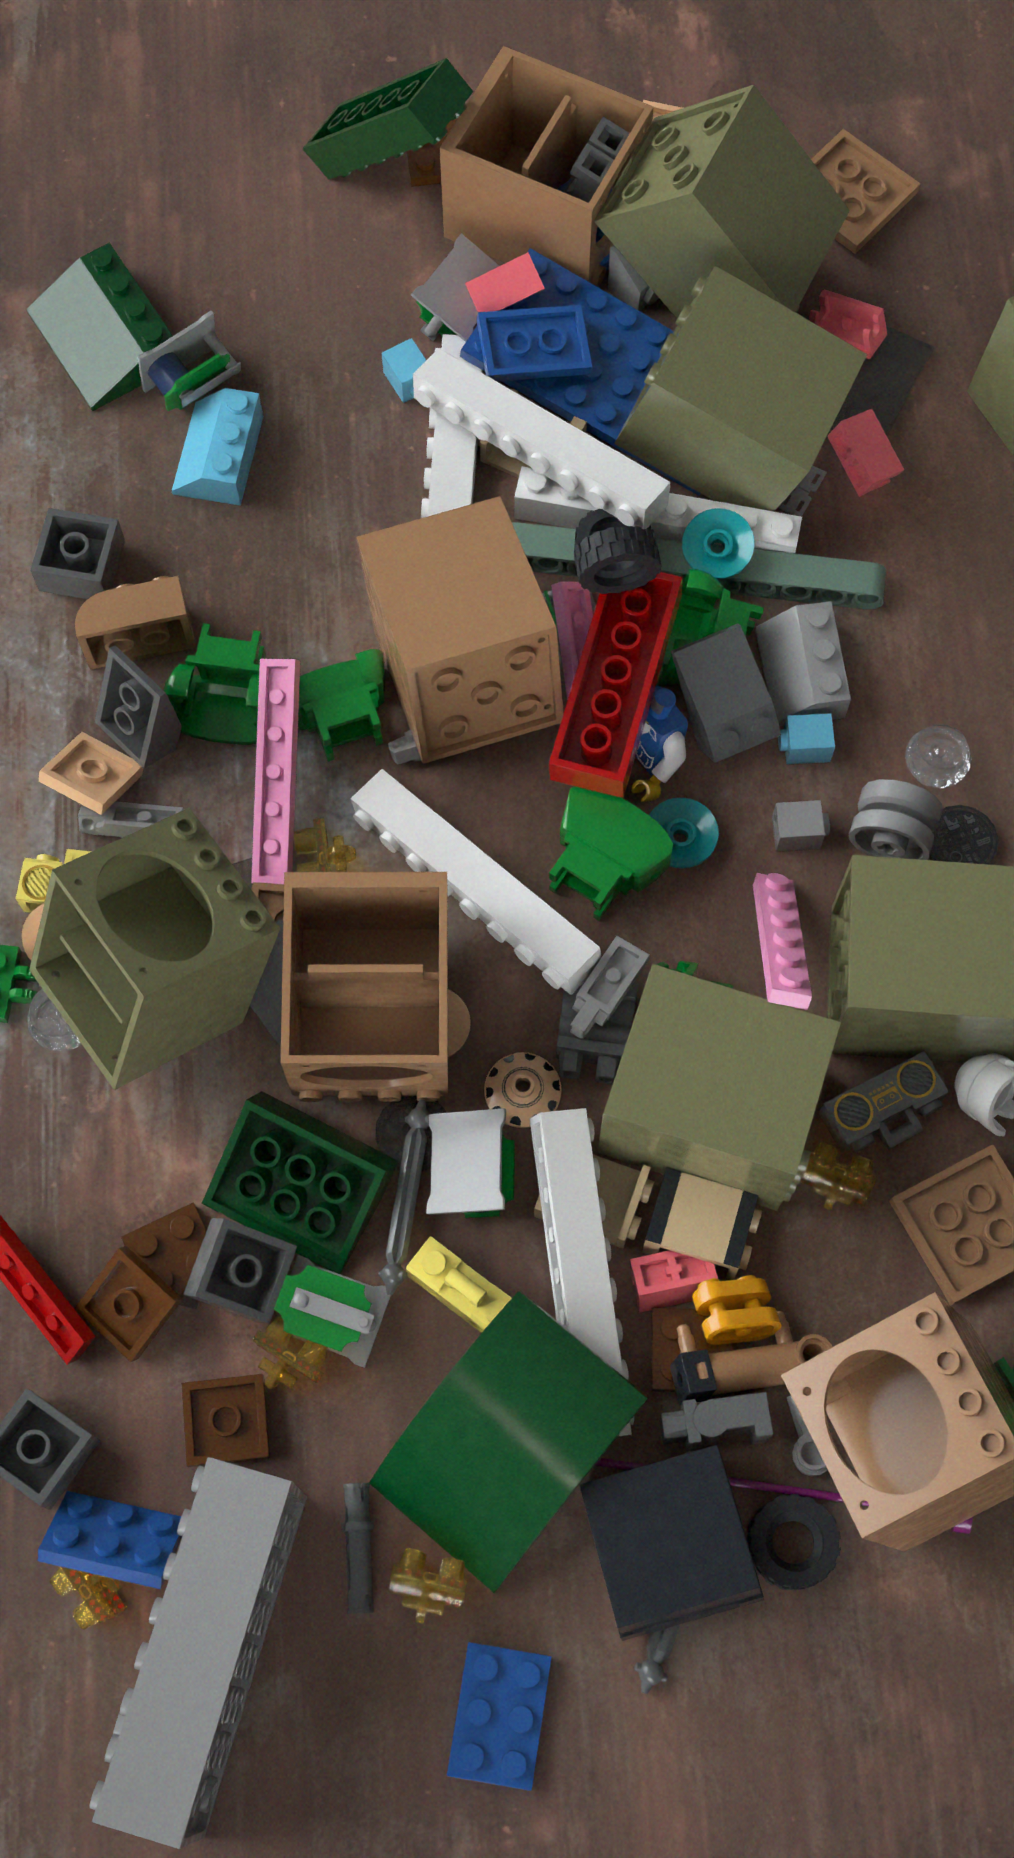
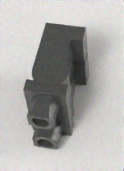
M602 117L570 172L573 178L564 193L589 203L630 133Z
M633 983L611 1018L603 1026L594 1023L584 1040L570 1033L572 1029L570 1025L578 1014L572 1008L576 1001V995L583 984L572 995L564 990L556 1048V1059H559L560 1077L579 1079L582 1062L597 1064L595 1081L613 1085L631 1030L639 984Z
M766 1392L707 1400L701 1402L697 1407L695 1399L685 1400L682 1402L680 1411L661 1413V1418L659 1419L663 1445L685 1442L686 1451L697 1450L700 1444H715L722 1437L749 1434L751 1445L767 1443L773 1435Z

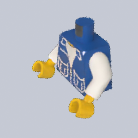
M657 685L635 756L650 776L653 775L650 779L637 780L632 785V793H640L646 789V794L641 799V802L654 801L659 798L661 794L660 783H666L686 759L685 736L688 721L675 705V694L671 690Z

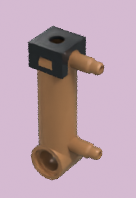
M777 1311L782 1324L781 1329L775 1333L777 1344L712 1354L708 1353V1349L697 1350L690 1327L687 1324L680 1325L677 1328L681 1353L670 1365L678 1403L682 1405L683 1401L695 1399L696 1403L704 1402L713 1395L785 1385L781 1375L806 1362L803 1354L814 1358L833 1346L826 1338L816 1334L804 1336L800 1341L793 1342L789 1323L786 1321L782 1311Z

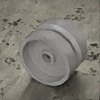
M884 779L868 782L861 791L858 801L859 813L854 816L849 832L850 842L868 856L929 859L934 843V834L932 832L938 828L942 815V803L926 789L907 782Z

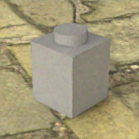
M821 800L776 803L772 815L776 851L820 849L824 836L830 833L828 813H822Z

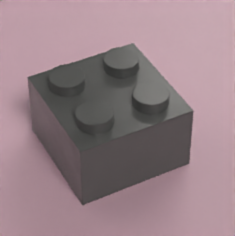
M48 508L30 569L38 590L89 599L99 592L111 590L125 544L119 520Z
M211 1218L183 1295L255 1322L270 1324L275 1304L297 1246L225 1218Z
M26 1388L0 1423V1477L39 1506L51 1510L101 1440L36 1393Z

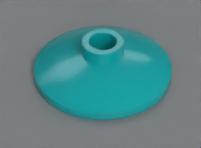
M723 508L709 509L696 515L686 526L682 538V551L689 566L692 569L703 570L716 579H726L740 573L750 562L755 547L754 534L748 522L738 513ZM714 543H720L724 546V550L721 553H715L712 551L711 546Z
M672 798L661 802L649 813V816L664 828L673 843L670 867L690 868L697 866L707 860L714 852L719 836L718 824L712 812L700 802L689 798ZM684 834L687 840L685 842H677L674 839V835Z

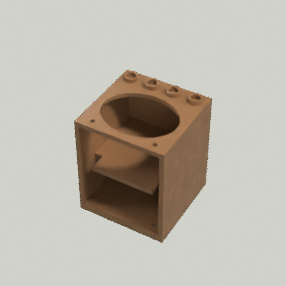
M503 46L467 103L466 110L459 116L440 147L444 237L455 242L462 233L486 255L504 263L526 254L531 248L599 287L606 273V267L601 266L600 263L605 256L610 254V248L614 244L605 234L596 243L598 226L594 220L607 200L610 190L614 188L652 123L654 106ZM602 117H605L630 134L588 203L557 189L573 178L570 172L600 120Z
M501 496L357 537L375 635L381 651L384 652L387 668L423 764L561 723L563 701L556 625Z
M284 872L281 1066L292 1096H299V1100L303 1102H319L323 1100V1096H338V1100L343 1102H358L362 1100V1096H378L377 1100L383 1102L400 1101L401 1096H417L418 1101L433 1102L439 1101L440 1096H448L447 872Z
M936 1292L781 1375L863 1539L906 1552L1014 1496V1401L972 1324ZM827 1415L859 1478L849 1469L839 1455L829 1431ZM867 1501L869 1507L863 1510L862 1503Z

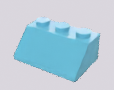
M224 388L195 402L172 488L173 495L241 506L264 417L259 393Z

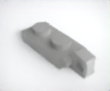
M114 802L100 815L81 805L78 813L79 831L97 836L104 835L123 838L185 809L173 806Z
M616 936L576 995V1001L572 1009L577 1011L578 1014L570 1025L572 1026L570 1033L584 1040L594 1023L603 1026L611 1018L649 961L650 954Z

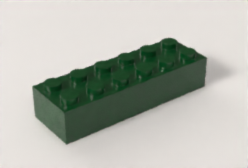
M445 58L339 103L302 149L328 180L340 175L346 177L356 169L363 171L370 164L376 163L380 165L392 156L398 158L410 149L415 152L429 142L432 145L438 143L447 134L446 126L448 123L458 118L466 110L467 105L465 102L474 91L451 62Z

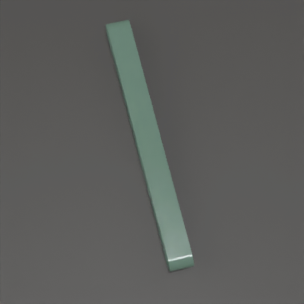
M512 522L533 572L578 577L574 559L576 529ZM656 538L662 565L661 572L681 576L683 581L688 569L692 568L683 555L682 541ZM713 544L711 549L715 553H721L724 550V546ZM754 549L750 562L740 573L730 578L718 580L724 585L723 589L729 590L730 594L805 603L831 601L832 606L876 609L884 604L886 568L874 562Z

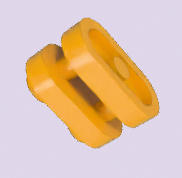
M747 1275L737 1280L720 1281L718 1278L707 1279L697 1286V1290L692 1294L697 1313L702 1316H709L702 1323V1329L709 1344L720 1345L758 1341L774 1335L782 1327L776 1309L773 1307H763L771 1300V1294L766 1281L756 1278L754 1275Z

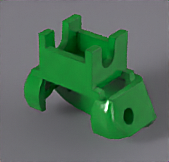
M688 569L682 581V597L656 685L660 687L680 685L671 654L672 650L737 623L741 625L744 635L750 636L755 627V622L749 620V617L760 620L764 608L729 598L731 592L725 588L723 589L724 585L714 576L703 570ZM717 599H720L719 609L713 607Z
M203 623L196 656L188 655L185 660L186 664L179 663L168 677L163 688L182 725L180 733L211 742L237 745L257 744L260 659H265L266 657L264 646H260L262 639L261 631L253 630L251 641L211 636L212 629L210 624ZM195 666H197L200 675L193 676Z
M369 649L356 653L355 657L357 660L332 664L300 676L298 729H307L309 732L317 731L328 762L335 760L332 748L372 735L376 746L383 744L380 732L381 723L376 711L379 710L378 706L385 702L386 667L384 652L379 649Z
M574 786L569 791L560 827V844L566 847V849L549 872V879L552 880L549 890L556 894L562 884L566 885L594 903L593 907L596 910L593 913V918L600 921L619 892L625 896L632 889L639 892L651 885L669 868L673 843L668 833L655 819L625 799Z

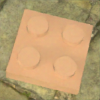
M81 732L40 770L39 782L102 815L142 776L143 768L133 758Z

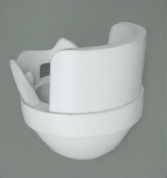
M996 1053L973 1057L960 1067L955 1078L958 1104L968 1116L979 1121L993 1134L1003 1137L1006 1130L994 1117L1000 1115L1005 1118L1014 1119V1100H1012L1014 1096V1061Z

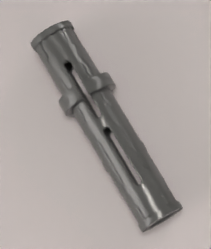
M370 1483L343 1484L345 1523H341V1532H345L347 1614L374 1612L371 1530H374V1521H370Z

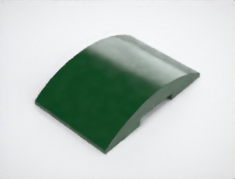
M519 1290L484 1329L432 1393L389 1451L369 1483L495 1593L649 1397Z

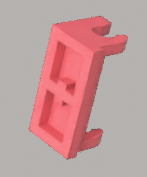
M529 252L465 283L477 312L500 311L545 289Z
M824 289L819 295L820 312L811 310L809 320L866 353V358L871 359L888 335L884 309Z
M873 409L840 421L827 436L859 497L890 483V478L904 471Z
M671 1250L630 1259L631 1279L636 1289L639 1313L650 1311L652 1308H664L692 1302V1294L697 1290V1286L701 1282L711 1278H718L713 1263Z

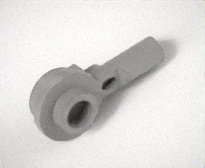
M788 1396L787 1401L799 1437L792 1451L793 1463L802 1474L810 1477L820 1476L826 1473L828 1469L792 1397Z

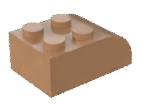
M160 576L150 582L135 585L122 584L116 587V589L99 592L83 603L75 620L76 636L90 670L106 667L109 648L114 645L131 661L196 648L189 610L178 576Z

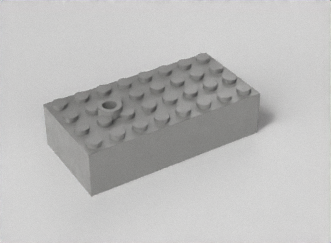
M211 1457L207 1458L205 1467L199 1465L195 1472L191 1491L196 1492V1496L191 1510L185 1509L183 1511L177 1530V1535L183 1537L177 1554L171 1552L164 1569L163 1579L169 1581L163 1598H156L150 1613L149 1624L154 1625L149 1643L142 1642L136 1656L134 1669L140 1670L134 1689L128 1687L125 1692L114 1732L106 1750L105 1762H109L110 1766L105 1782L100 1780L97 1782L90 1801V1809L95 1810L92 1819L93 1823L177 1849L205 1838L307 1500V1496L290 1480Z

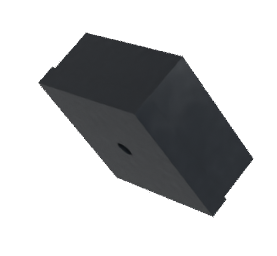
M717 1445L579 1484L622 1641L764 1600L722 1455L719 1453Z

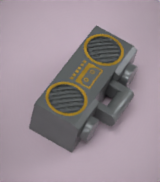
M924 1051L823 1103L818 1114L841 1153L852 1148L855 1153H858L876 1142L874 1139L876 1134H878L884 1146L890 1149L923 1132V1128L916 1115L920 1113L924 1118L943 1107L941 1102L947 1095L948 1090ZM901 1117L904 1118L906 1123L889 1131L886 1126L887 1124Z

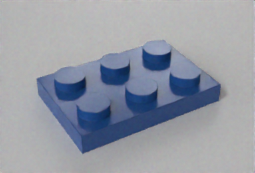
M581 305L478 312L477 325L485 373L491 379L500 382L591 374L592 362Z
M66 1491L39 1546L38 1561L161 1589L165 1580L163 1579V1574L171 1552L176 1553L182 1536L177 1535L181 1516Z
M468 1642L447 1776L532 1791L552 1656Z

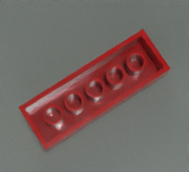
M660 572L654 580L634 590L622 591L621 593L599 594L549 760L550 780L624 798L681 601L683 577Z

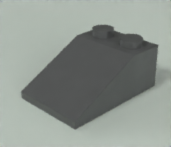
M737 623L671 651L698 749L716 763L781 735L772 699L741 625Z
M115 645L110 647L94 722L144 769L176 750L182 725L166 692Z

